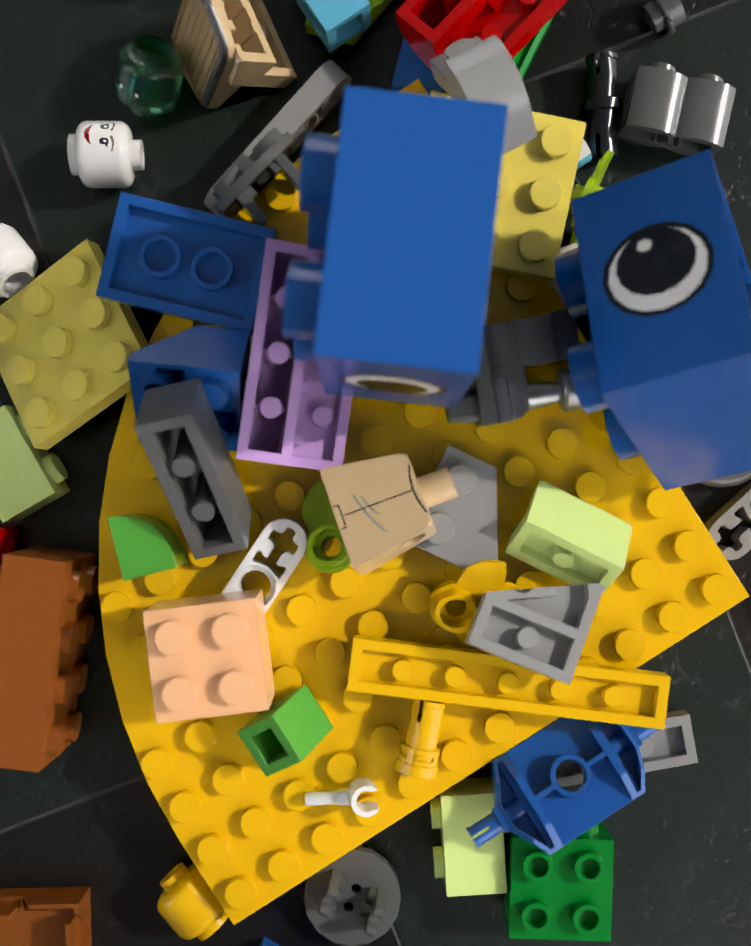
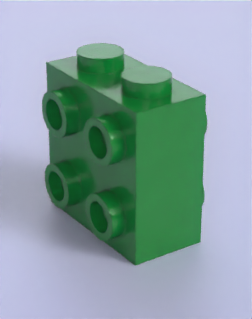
M603 822L598 823L551 855L545 854L510 831L505 833L507 893L503 894L502 915L509 939L611 942L614 839Z

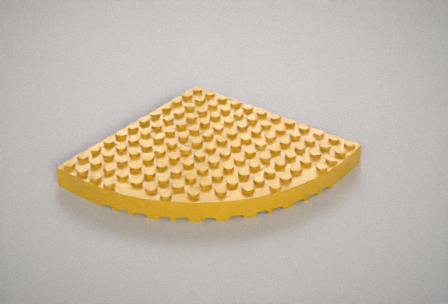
M419 79L398 91L429 95ZM340 129L332 135L339 136ZM302 157L293 163L299 171L301 169ZM279 173L252 200L270 218L264 226L277 230V240L308 245L309 213L300 212L299 191ZM243 209L233 217V219L256 224ZM490 270L484 326L549 314L555 310L565 309L549 282ZM164 314L148 344H154L196 325L215 326ZM578 329L580 343L587 342ZM250 335V346L252 343V335ZM568 362L525 369L527 383L554 382L555 375L559 370L569 369ZM132 390L127 393L109 455L99 521L98 591L106 658L122 721L146 782L182 846L233 925H235L560 717L446 703L437 742V748L440 750L437 759V777L435 779H420L396 771V760L399 752H401V742L406 741L413 702L410 698L347 691L354 634L465 648L456 633L443 629L434 621L429 607L433 591L444 582L457 580L464 569L414 546L363 575L355 571L352 565L338 573L322 572L309 562L305 552L265 613L275 695L271 705L288 693L306 684L333 725V729L301 762L268 777L265 776L237 733L262 711L156 724L142 612L157 601L221 594L263 529L276 519L290 517L298 520L309 534L310 531L302 517L303 500L315 482L320 481L323 483L319 470L235 459L236 451L229 450L252 507L248 549L195 560L144 447L139 442L138 434L134 428L136 416ZM352 397L343 464L407 453L416 476L420 477L436 470L447 445H450L496 467L498 561L506 562L507 574L505 582H512L524 589L570 585L505 553L509 537L527 513L534 488L539 481H545L632 526L625 568L601 595L578 662L636 669L749 597L746 589L682 489L678 487L664 490L642 456L619 460L607 432L603 410L587 414L584 409L565 412L556 403L529 410L523 417L507 423L476 428L475 422L468 424L448 423L445 407ZM137 513L161 520L179 538L187 562L176 568L124 581L108 518ZM287 528L282 533L274 530L271 537L277 543L270 556L266 559L261 551H259L255 558L271 564L280 575H283L286 568L278 566L276 563L287 549L294 552L297 551L299 546L293 542L296 532L291 528ZM331 538L325 544V553L329 557L336 556L341 550V543L338 538ZM258 570L249 571L243 576L242 589L243 591L263 589L264 598L270 592L271 583L263 572ZM458 599L447 602L453 608H459L465 603ZM360 777L369 778L378 789L372 792L364 791L357 797L358 802H377L379 811L371 817L357 815L351 805H305L306 792L348 789L351 782Z

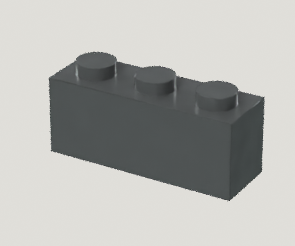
M200 378L145 390L134 428L195 560L248 549L252 507Z

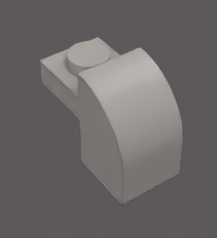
M496 35L485 40H481L478 36L457 40L450 44L444 53L429 60L435 81L452 98L508 104L503 154L537 137L529 98L522 78L509 52Z

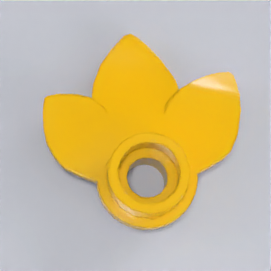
M480 560L467 566L457 580L444 582L433 591L430 597V613L434 621L443 629L456 633L465 648L477 649L464 642L482 594L488 591L519 590L524 588L512 582H505L507 574L506 562ZM458 599L465 603L459 608H453L447 602Z

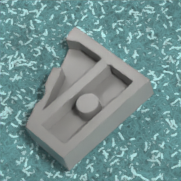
M599 583L484 592L464 643L563 684L570 685L605 586Z

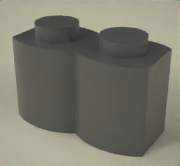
M651 62L646 64V66H638L628 82L617 137L634 144L665 148L669 151L688 156L710 149L712 156H714L724 146L736 88L723 83V79L715 74L701 73L694 77H687L676 72L672 65L664 62Z

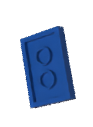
M120 192L96 296L103 300L215 327L250 330V335L253 336L266 239L277 240L278 232L274 228Z

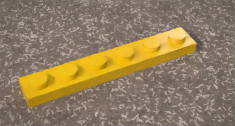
M354 634L347 691L664 730L671 677L665 672L578 662L571 683L568 685L478 649Z

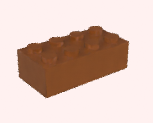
M39 545L3 554L0 574V768L39 773L51 761L59 757L79 736L82 713L77 712L76 709L78 693L84 691L88 678V664L83 663L85 644H89L92 639L95 625L94 615H90L89 610L91 595H96L98 591L99 566H95L97 553Z

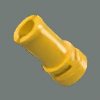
M412 699L413 704L406 741L401 742V752H399L395 769L407 776L420 779H435L438 771L437 759L440 753L439 748H437V742L446 703Z

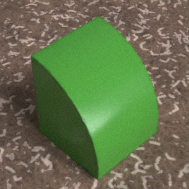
M137 513L108 518L124 581L176 568L187 562L179 538L161 520Z
M304 684L270 705L269 710L259 713L237 733L265 776L268 777L301 762L333 729V725L307 685Z

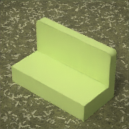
M539 481L534 488L527 513L509 537L505 553L570 585L602 584L605 586L603 594L625 568L632 526L545 481Z

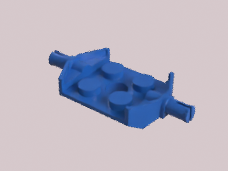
M560 717L490 762L494 808L491 809L492 813L472 826L467 827L468 834L472 837L484 828L489 827L487 831L473 839L476 847L480 848L481 845L501 832L508 833L510 831L545 854H553L645 793V768L639 746L643 745L642 741L659 729ZM562 761L576 763L583 773L582 785L575 792L562 789L556 781L555 771Z

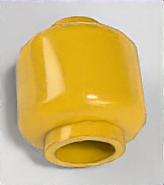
M181 862L161 880L160 885L164 891L158 899L157 910L180 938L191 940L198 937L200 941H203L215 933L228 918V915L195 864L187 868Z

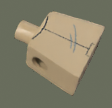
M407 453L388 455L319 470L352 568L361 575L371 572L437 533L428 508L458 498L448 467L417 477Z

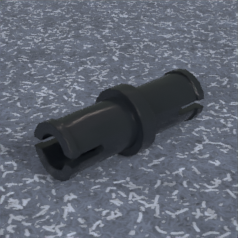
M600 51V60H596L595 52L585 57V64L587 66V100L582 103V115L587 117V145L592 154L591 161H600L607 150L614 152L611 160L618 157L617 114L622 112V99L617 97L618 54L612 51Z

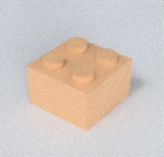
M263 589L157 601L142 612L156 724L269 710L275 695Z

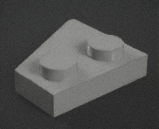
M447 445L436 470L448 467L458 498L428 508L437 533L419 543L416 547L463 569L480 560H498L496 467Z

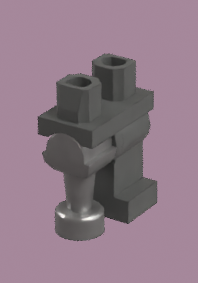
M568 309L555 310L549 314L484 326L479 373L455 409L445 408L447 422L463 424L475 422V426L478 428L507 423L523 417L529 410L556 403L565 412L583 409L576 395L569 369L559 370L555 375L554 382L527 383L525 372L527 368L568 362V348L580 344L576 319L570 315Z

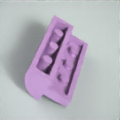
M270 238L266 239L235 459L315 470L343 465L352 397L325 394L315 362L294 360V339L285 338L283 334L284 298L291 260L324 263L325 253H322L321 250L308 249V245Z

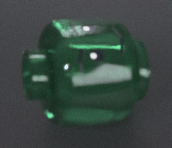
M153 35L137 36L133 41L120 48L116 69L115 92L119 100L139 117L151 119L170 113L179 104L184 63L168 41Z

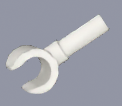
M360 777L352 781L348 789L306 792L305 805H351L357 815L371 817L379 811L377 802L367 801L362 803L357 801V797L364 791L372 792L378 789L372 780Z

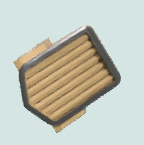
M181 0L171 40L182 73L204 108H219L241 86L285 88L297 77L262 0Z

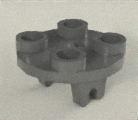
M276 127L270 130L252 149L253 153L249 158L254 163L244 173L235 166L214 187L213 195L218 201L213 208L222 215L236 202L256 224L264 226L270 218L252 200L257 195V192L251 186L267 171L273 178L280 173L299 191L300 171L284 154L295 141L294 137L289 132L282 135Z
M359 846L307 878L303 897L307 917L317 932L333 943L357 946L375 941L387 933L398 916L401 892L397 870L387 859L372 849ZM358 884L360 888L356 890L352 886ZM346 902H351L353 905L351 907H346L344 904Z

